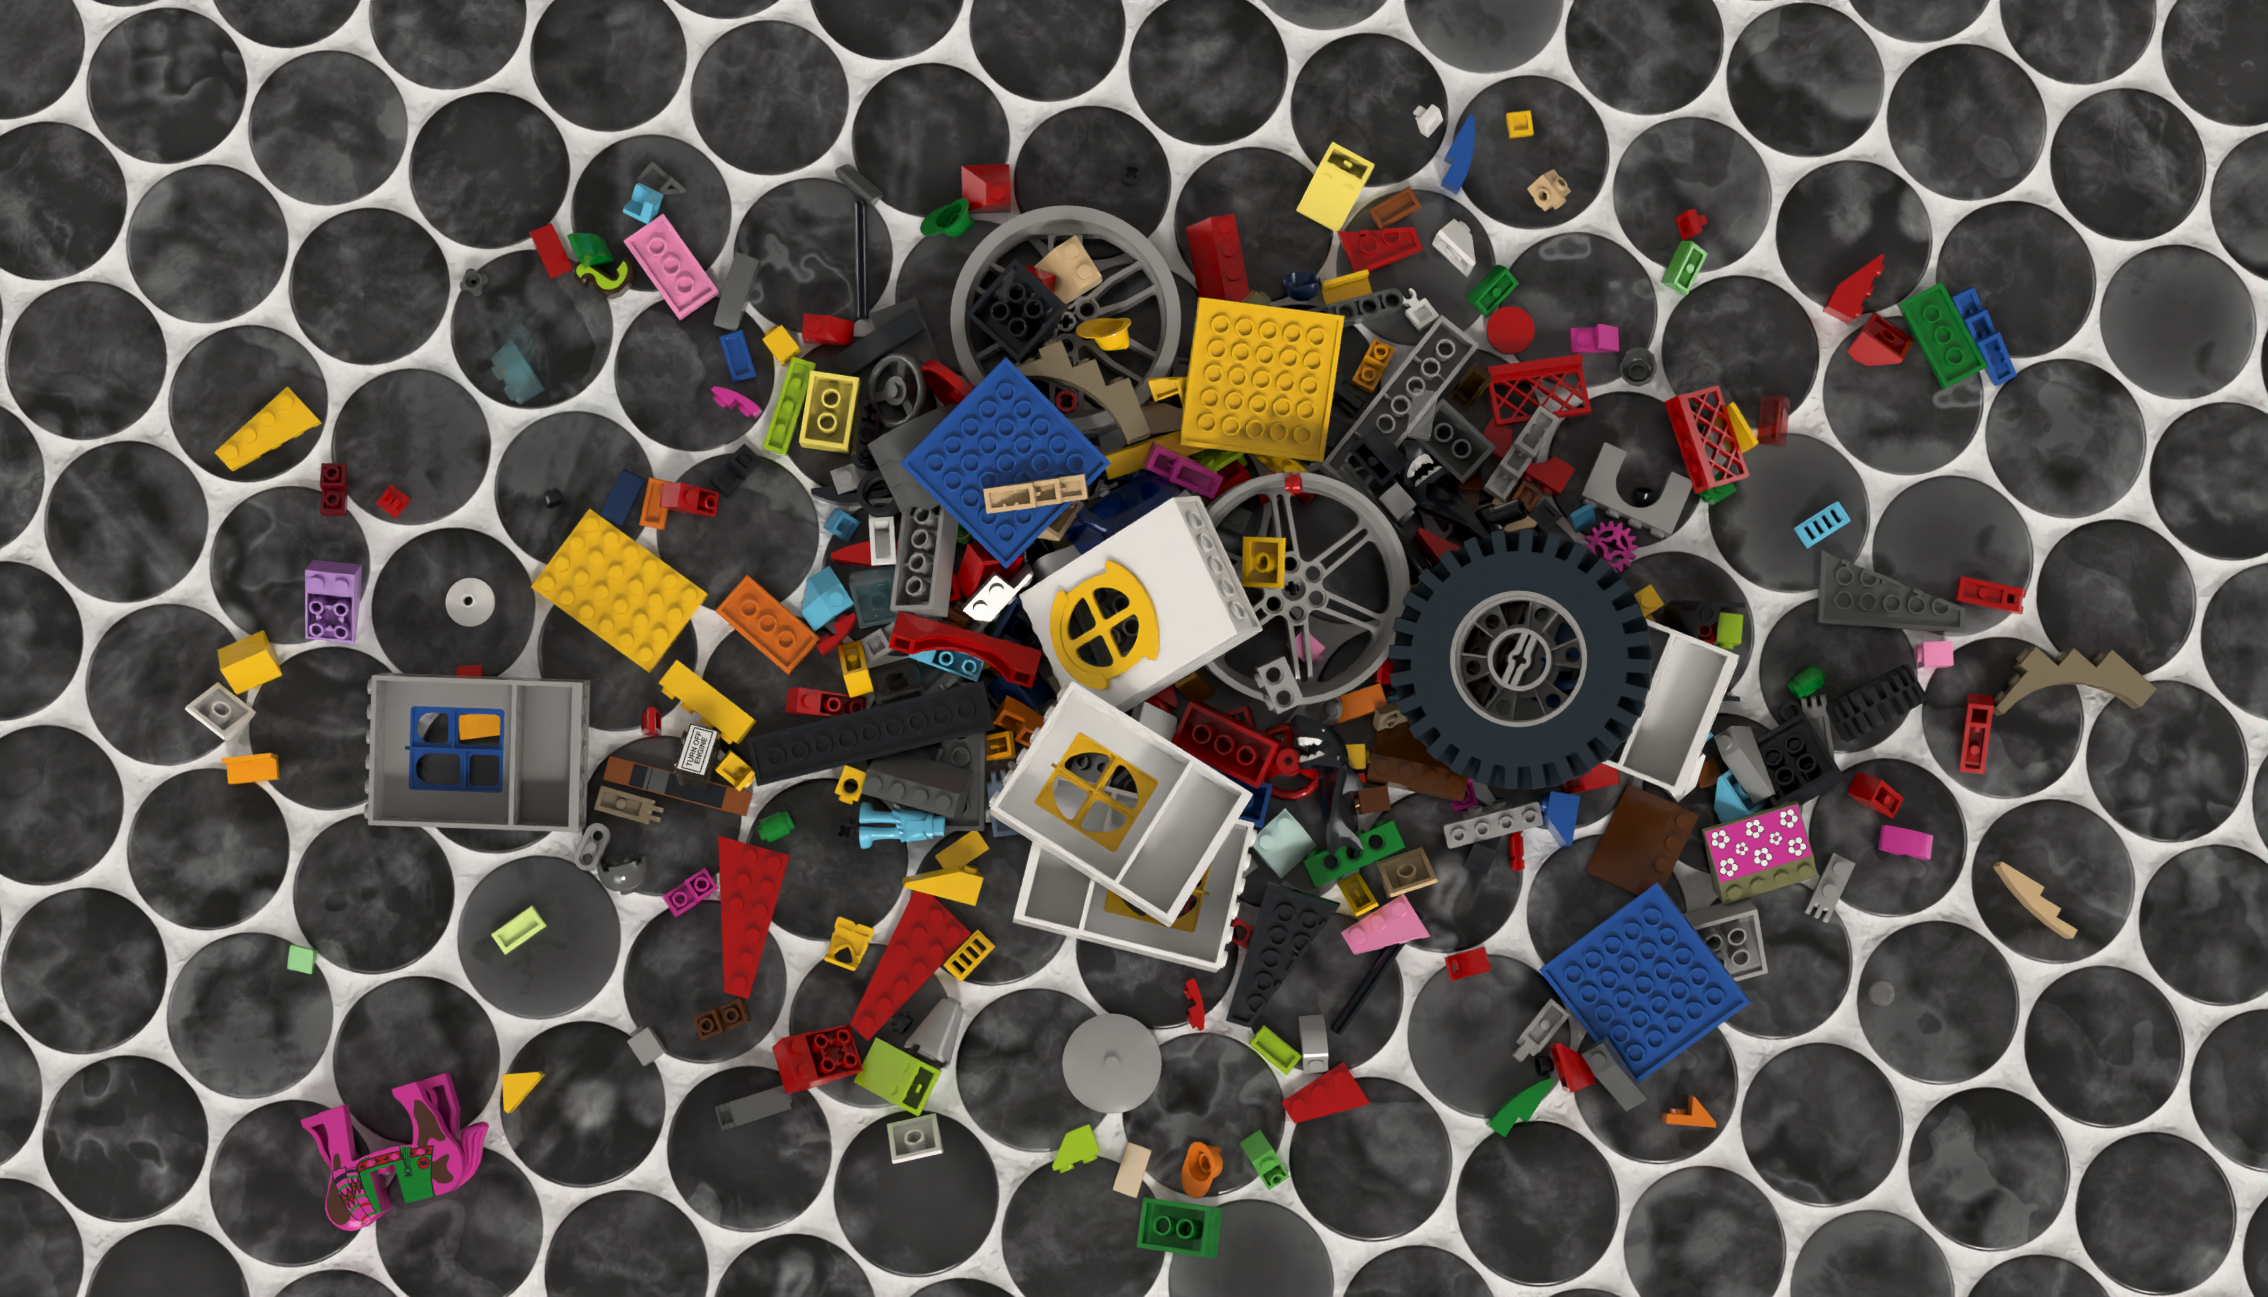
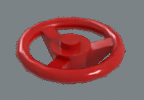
M1281 723L1268 728L1265 733L1273 737L1283 733V749L1279 751L1274 761L1275 764L1272 765L1263 782L1269 783L1268 780L1279 773L1284 776H1294L1301 773L1312 779L1305 787L1295 791L1281 790L1273 786L1271 796L1279 800H1298L1309 796L1319 787L1318 771L1299 769L1297 763L1302 754L1293 747V733L1290 729V723Z

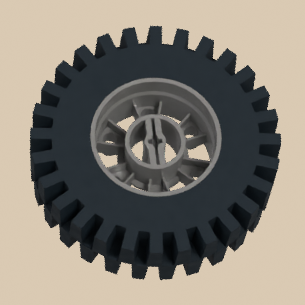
M1520 529V532L1514 533L1500 530L1491 532L1490 537L1483 539L1473 537L1463 541L1465 546L1456 551H1446L1439 556L1441 562L1433 569L1426 568L1418 576L1421 582L1414 591L1407 592L1402 601L1405 605L1402 616L1395 618L1392 628L1396 632L1394 645H1389V659L1393 661L1394 673L1389 675L1391 687L1397 690L1399 701L1396 704L1400 714L1407 718L1411 725L1408 729L1415 739L1422 741L1428 748L1427 752L1432 757L1449 766V769L1453 772L1484 785L1505 789L1529 790L1554 787L1586 775L1600 763L1606 762L1615 754L1614 751L1622 742H1626L1633 732V726L1637 719L1642 716L1646 706V696L1652 684L1653 648L1649 637V627L1640 604L1625 581L1602 557L1600 558L1584 545L1566 540L1561 535L1550 532L1548 534L1537 533L1533 529ZM1520 601L1530 602L1527 624L1509 626L1501 605ZM1541 609H1547L1550 613L1549 619L1543 623L1538 622L1536 618L1537 612ZM1561 614L1570 624L1577 638L1557 646L1547 631ZM1493 615L1498 616L1500 619L1499 626L1495 629H1490L1487 626L1488 618ZM1475 625L1493 638L1486 651V656L1463 653L1467 638ZM1520 636L1516 648L1508 656L1509 664L1502 678L1497 666L1498 653L1505 642L1513 637ZM1541 643L1546 653L1545 669L1536 681L1522 686L1527 673L1534 667V656ZM1572 648L1580 651V658L1576 662H1569L1567 659V652ZM1517 657L1526 659V664L1519 665V662L1516 661ZM1473 661L1479 662L1481 667L1476 675H1471L1468 672V665ZM1560 666L1580 669L1578 681L1570 696L1553 685L1559 674ZM1488 676L1493 685L1498 689V692L1487 706L1484 707L1474 697L1468 684ZM1552 694H1557L1561 699V703L1557 708H1550L1547 704V699ZM1537 697L1544 716L1530 720H1516L1518 698ZM1506 700L1510 703L1511 709L1509 713L1502 715L1498 711V704Z

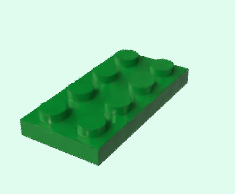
M1942 282L1897 305L1943 390L1988 367Z

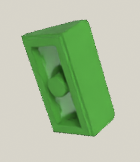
M1681 241L1661 283L1684 295H1688L1708 253L1692 241Z

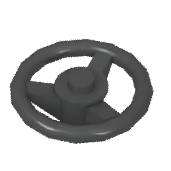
M893 352L882 357L873 367L869 376L867 399L873 400L877 404L881 402H888L894 406L902 404L907 416L900 420L889 419L880 409L879 422L888 429H895L919 417L927 397V383L920 365L906 353ZM898 362L897 376L888 379L884 390L877 392V382L881 372L887 365Z

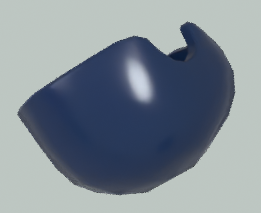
M1313 272L1292 273L1284 277V288L1286 294L1293 300L1309 301L1320 292L1321 281L1320 278L1317 280L1316 274Z

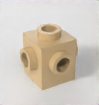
M1554 169L1540 176L1527 188L1534 197L1535 203L1544 212L1552 207L1555 210L1561 207L1566 202L1565 197L1571 192L1567 187L1566 181Z

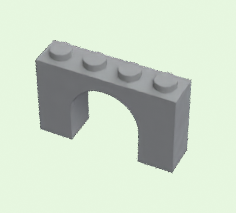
M1604 442L1599 449L1578 499L1583 500V505L1590 503L1594 509L1598 507L1605 510V514L1615 519L1621 517L1628 520L1627 524L1638 529L1644 527L1650 530V534L1657 538H1668L1675 528L1693 486L1691 480L1671 472L1667 476L1658 499L1653 505L1645 508L1630 506L1620 498L1616 489V477L1627 452Z

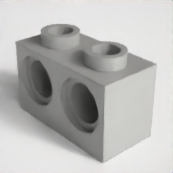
M1395 483L1378 498L1394 521L1401 526L1415 513L1413 509L1416 503L1398 483Z
M1281 655L1255 667L1257 673L1253 676L1258 687H1263L1267 694L1264 697V701L1269 711L1274 710L1276 714H1280L1305 702L1285 656ZM1271 667H1275L1279 672L1278 678L1275 681H1269L1266 677V672ZM1281 690H1286L1289 694V699L1284 704H1279L1276 699L1277 693Z

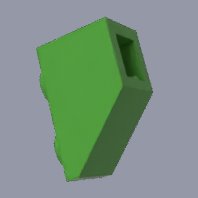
M1261 1130L1239 1143L1268 1190L1289 1178L1288 1173Z

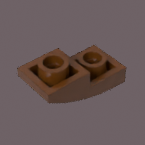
M743 998L692 1018L701 1041L751 1021Z

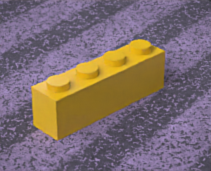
M678 660L674 662L659 681V684L663 686L661 692L672 700L675 696L683 702L680 705L691 715L694 711L701 715L700 722L709 729H712L714 726L721 731L719 736L730 745L733 741L739 745L757 722Z

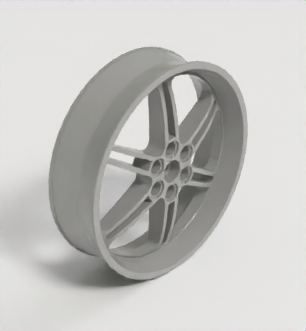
M1289 472L1260 476L1242 482L1218 496L1205 509L1216 529L1222 519L1240 503L1256 494H1264L1271 503L1274 538H1282L1277 495L1280 494L1282 496L1291 551L1285 552V558L1292 557L1295 561V566L1290 571L1285 570L1284 588L1260 587L1262 597L1252 605L1254 612L1261 609L1265 614L1258 620L1261 626L1277 615H1281L1285 619L1293 676L1305 702L1299 705L1326 701L1354 689L1368 679L1389 656V645H1394L1396 632L1392 628L1395 618L1401 617L1405 609L1402 601L1407 592L1410 591V578L1402 544L1386 516L1374 503L1354 488L1338 480L1318 474L1292 472L1293 474L1300 473L1303 492L1315 493L1339 501L1352 509L1358 518L1357 525L1310 561H1303L1299 554L1290 505L1292 494L1291 492H1286L1285 477H1289ZM1365 529L1366 534L1324 568L1320 563L1321 560L1359 531ZM1367 541L1373 542L1380 551L1388 578V606L1383 613L1379 614L1326 591L1322 585L1323 579ZM1226 551L1230 559L1242 563L1243 557ZM1310 566H1314L1318 571V575L1314 580H1309L1306 577V570ZM1235 570L1237 576L1242 578V572ZM1290 581L1292 585L1297 587L1292 595H1290V592L1285 591V586H1288ZM1313 591H1318L1321 595V600L1316 605L1311 604L1309 601V595ZM1274 596L1278 599L1279 605L1277 609L1271 611L1267 608L1266 603L1270 597ZM1329 598L1376 619L1378 624L1373 626L1326 608ZM1294 606H1298L1302 611L1300 618L1297 620H1293L1289 615L1290 609ZM1314 610L1366 628L1370 631L1371 635L1370 641L1361 655L1344 671L1325 682H1317L1312 673L1308 616ZM1301 625L1306 668V680L1304 682L1300 678L1293 627ZM1225 653L1204 665L1219 680L1250 697L1264 701V697L1267 696L1264 688H1259L1255 679L1238 673L1226 664L1224 659ZM1281 690L1277 693V702L1284 704L1288 701L1289 694L1286 690Z

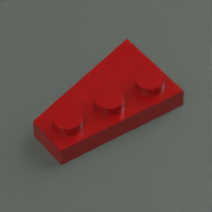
M1414 227L1337 232L1353 273L1366 269L1371 272L1423 250Z

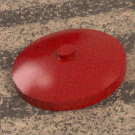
M928 360L921 367L925 374L927 385L944 406L954 402L959 404L975 388L970 381L966 382L957 373L935 360Z

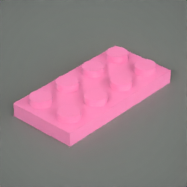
M664 214L624 240L628 249L679 320H682L719 294L715 285Z

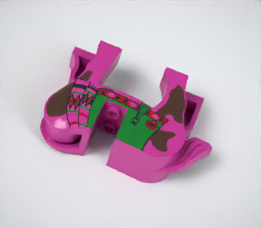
M450 1072L392 1089L393 1096L406 1108L412 1120L413 1143L383 1149L361 1158L355 1149L349 1104L301 1120L303 1128L312 1134L320 1154L331 1169L325 1210L328 1218L335 1226L346 1231L358 1230L373 1224L392 1208L383 1173L396 1170L405 1203L454 1191L474 1175L482 1159L484 1140L489 1124L482 1121L465 1127L461 1132V1107ZM425 1090L430 1094L432 1102L429 1100Z

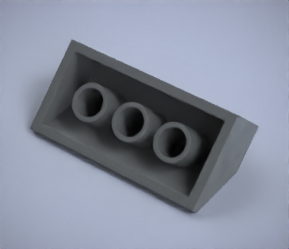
M899 752L873 759L867 769L861 794L962 819L974 771Z

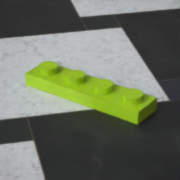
M792 356L762 446L763 450L787 456L807 395L810 371H815L816 363Z

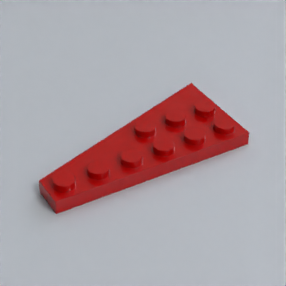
M718 836L724 992L749 999L790 855Z
M914 890L850 1024L867 1041L875 1035L972 934L933 895Z

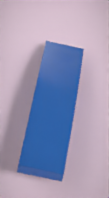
M1968 287L1950 296L1988 366L1984 370L1993 385L1997 386L2017 376L2001 334L1995 331L1988 311L1982 308L1975 288Z

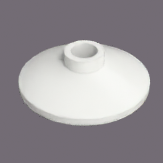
M476 578L459 580L447 593V612L456 623L462 626H478L487 621L494 611V593L482 580ZM467 597H472V604L468 606L465 605V599Z

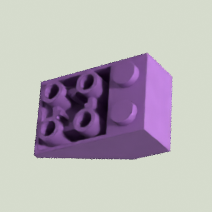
M313 560L305 569V639L355 643L362 590L361 564Z

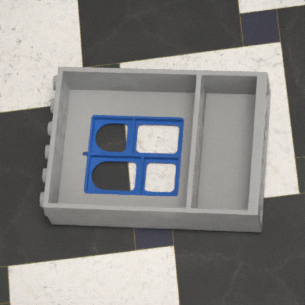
M379 673L372 675V678L368 680L367 691L368 694H371V704H368L367 707L370 729L366 733V742L370 744V754L366 756V769H369V779H366L365 793L369 794V799L364 809L365 819H368V825L579 832L586 828L590 680ZM426 713H446L449 718L448 741L446 743H429L421 739L417 732V724L421 716ZM461 714L498 715L500 717L499 744H461L458 740L459 716ZM428 753L457 754L460 757L459 782L457 784L426 783L416 773L417 761L421 756ZM472 755H495L499 758V782L496 786L472 785L470 783V758Z

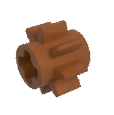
M959 600L956 605L949 603L948 617H942L943 620L947 621V625L958 626L963 629L967 627L971 616L962 609L965 603Z

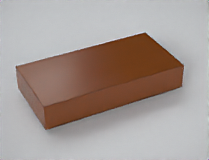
M1410 186L1370 208L1368 214L1378 230H1384L1421 209L1422 206Z

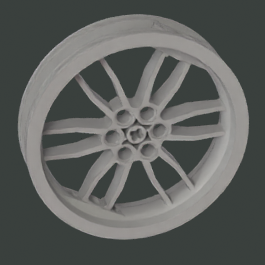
M1063 205L1044 207L1018 215L1000 225L984 238L972 252L959 275L951 305L952 340L956 358L966 382L970 381L976 387L987 376L980 362L1004 349L996 342L980 353H976L972 338V319L966 314L974 305L976 297H981L986 292V290L980 288V285L987 273L993 271L1001 275L1005 268L997 265L996 262L1012 248L1029 239H1048L1049 254L1054 249V242L1056 240L1067 241L1076 235L1081 244L1082 239H1103L1120 248L1135 263L1110 276L1086 297L1079 296L1068 304V309L1051 333L1052 337L1048 341L1056 340L1058 342L1062 340V343H1070L1073 346L1072 351L1067 353L1069 361L1073 363V367L1076 366V362L1080 361L1078 354L1083 350H1087L1111 371L1136 383L1134 391L1140 407L1145 406L1146 402L1154 401L1146 379L1170 376L1179 346L1181 307L1177 287L1169 267L1159 251L1142 233L1125 221L1106 212L1081 206ZM1143 270L1152 285L1151 287L1125 301L1102 308L1099 307L1097 301L1112 286L1136 271ZM1152 295H1156L1161 322L1157 351H1152L1129 338L1130 344L1128 348L1152 360L1144 377H1140L1114 362L1097 346L1098 344L1094 339L1086 341L1076 333L1077 327L1088 320L1113 316L1132 308ZM1083 307H1090L1094 313L1089 317H1085L1080 311ZM1064 319H1068L1069 323H1073L1069 324L1068 328H1063ZM1039 352L1035 355L1036 359L1040 356ZM1018 362L1014 366L1017 368L1022 366V364ZM1049 381L1050 402L1055 406L1056 382ZM1079 390V406L1070 414L1062 413L1087 439L1099 437L1119 429L1114 419L1105 409H1084V393Z

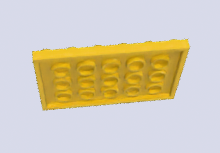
M590 508L531 586V588L649 673L652 672L708 596L705 591Z

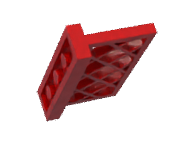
M1582 354L1487 367L1486 371L1493 377L1487 388L1495 426L1527 423L1533 415H1527L1520 409L1526 401L1536 408L1541 405L1530 397L1536 388L1547 395V398L1541 405L1542 407L1545 406L1550 398L1562 405L1559 411L1551 412L1558 418L1590 414L1591 407L1582 370ZM1577 374L1578 384L1575 388L1563 381L1566 375ZM1549 377L1557 383L1552 391L1539 384L1543 378ZM1520 381H1527L1533 386L1528 395L1516 388ZM1503 384L1510 390L1503 398L1495 393L1494 385ZM1559 385L1571 392L1566 401L1553 394ZM1512 391L1524 399L1518 408L1506 400ZM1575 395L1582 400L1584 408L1575 409L1568 402ZM1502 405L1515 412L1511 418H1500L1499 409Z
M1719 385L1688 394H1681L1665 401L1695 494L1750 477ZM1709 393H1713L1715 399L1714 407L1705 402ZM1688 399L1698 404L1695 412L1691 410ZM1702 408L1711 412L1708 421L1700 416ZM1716 416L1722 420V430L1713 425ZM1697 421L1706 427L1703 435L1698 431ZM1710 431L1719 435L1716 444L1707 439ZM1724 439L1730 443V452L1721 448ZM1705 445L1713 449L1711 458L1706 455ZM1718 453L1727 458L1724 467L1715 462ZM1732 462L1737 465L1740 475L1736 476L1729 471ZM1713 468L1721 472V476L1719 478V481L1717 482L1715 481L1712 472Z

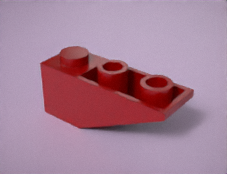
M1881 254L1835 287L1829 296L1823 312L1847 324L1854 320V318L1858 320L1864 309V306L1861 305L1864 298L1868 299L1874 289V285L1871 283L1875 276H1880L1885 266L1882 263L1885 255Z
M800 687L788 688L785 713L832 718L865 710L867 697L855 696L850 698L848 694Z

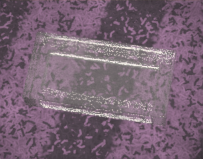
M1418 388L1413 389L1405 437L1425 441L1430 440L1438 392Z

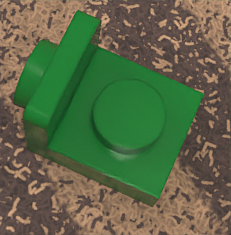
M1721 472L1714 476L1716 482L1719 481ZM1733 483L1700 492L1699 495L1703 502H1708L1711 507L1737 490Z

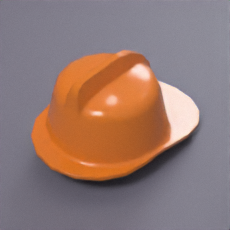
M1194 1142L1190 1145L1181 1171V1183L1188 1196L1201 1198L1206 1195L1212 1180L1222 1172L1223 1160L1220 1155V1147L1207 1146L1202 1142Z

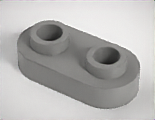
M594 823L586 829L574 855V862L578 868L590 871L595 869L596 864L601 861L611 838V833L607 826ZM598 831L603 834L602 839L599 841L594 838L595 833ZM586 854H590L592 856V860L590 863H586L584 861V856Z

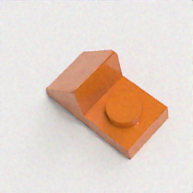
M1693 1095L1688 1096L1687 1115L1684 1109L1670 1108V1113H1662V1123L1716 1128L1714 1119Z

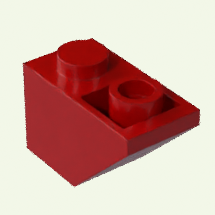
M663 483L659 507L682 513L716 517L719 492L684 483Z

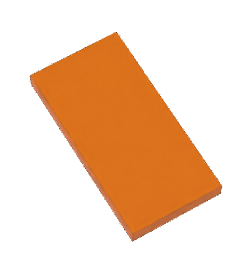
M748 575L742 579L715 610L718 615L788 675L793 672L819 642V639H821Z

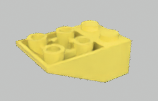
M1332 142L1296 211L1337 233L1341 230L1375 164Z

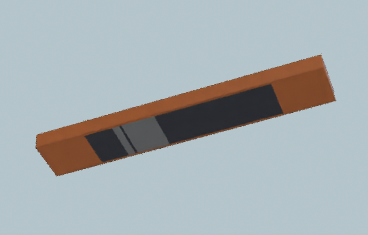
M609 756L603 778L605 781L746 817L753 793L749 791H738L733 787L698 778L694 779L709 782L706 791L680 784L682 776L686 775Z

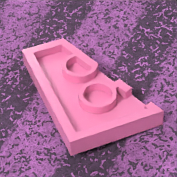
M1404 893L1341 932L1354 955L1397 943H1406L1418 938L1430 937Z

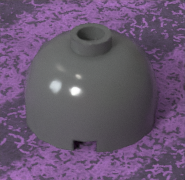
M633 852L613 855L605 858L606 863L603 865L599 861L596 867L600 881L606 888L612 891H620L621 895L635 892V887L640 886L647 875L648 869L645 853L639 852L640 856H633Z

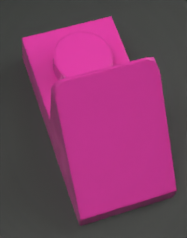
M1597 324L1591 328H1570L1569 330L1570 354L1619 352L1617 327Z

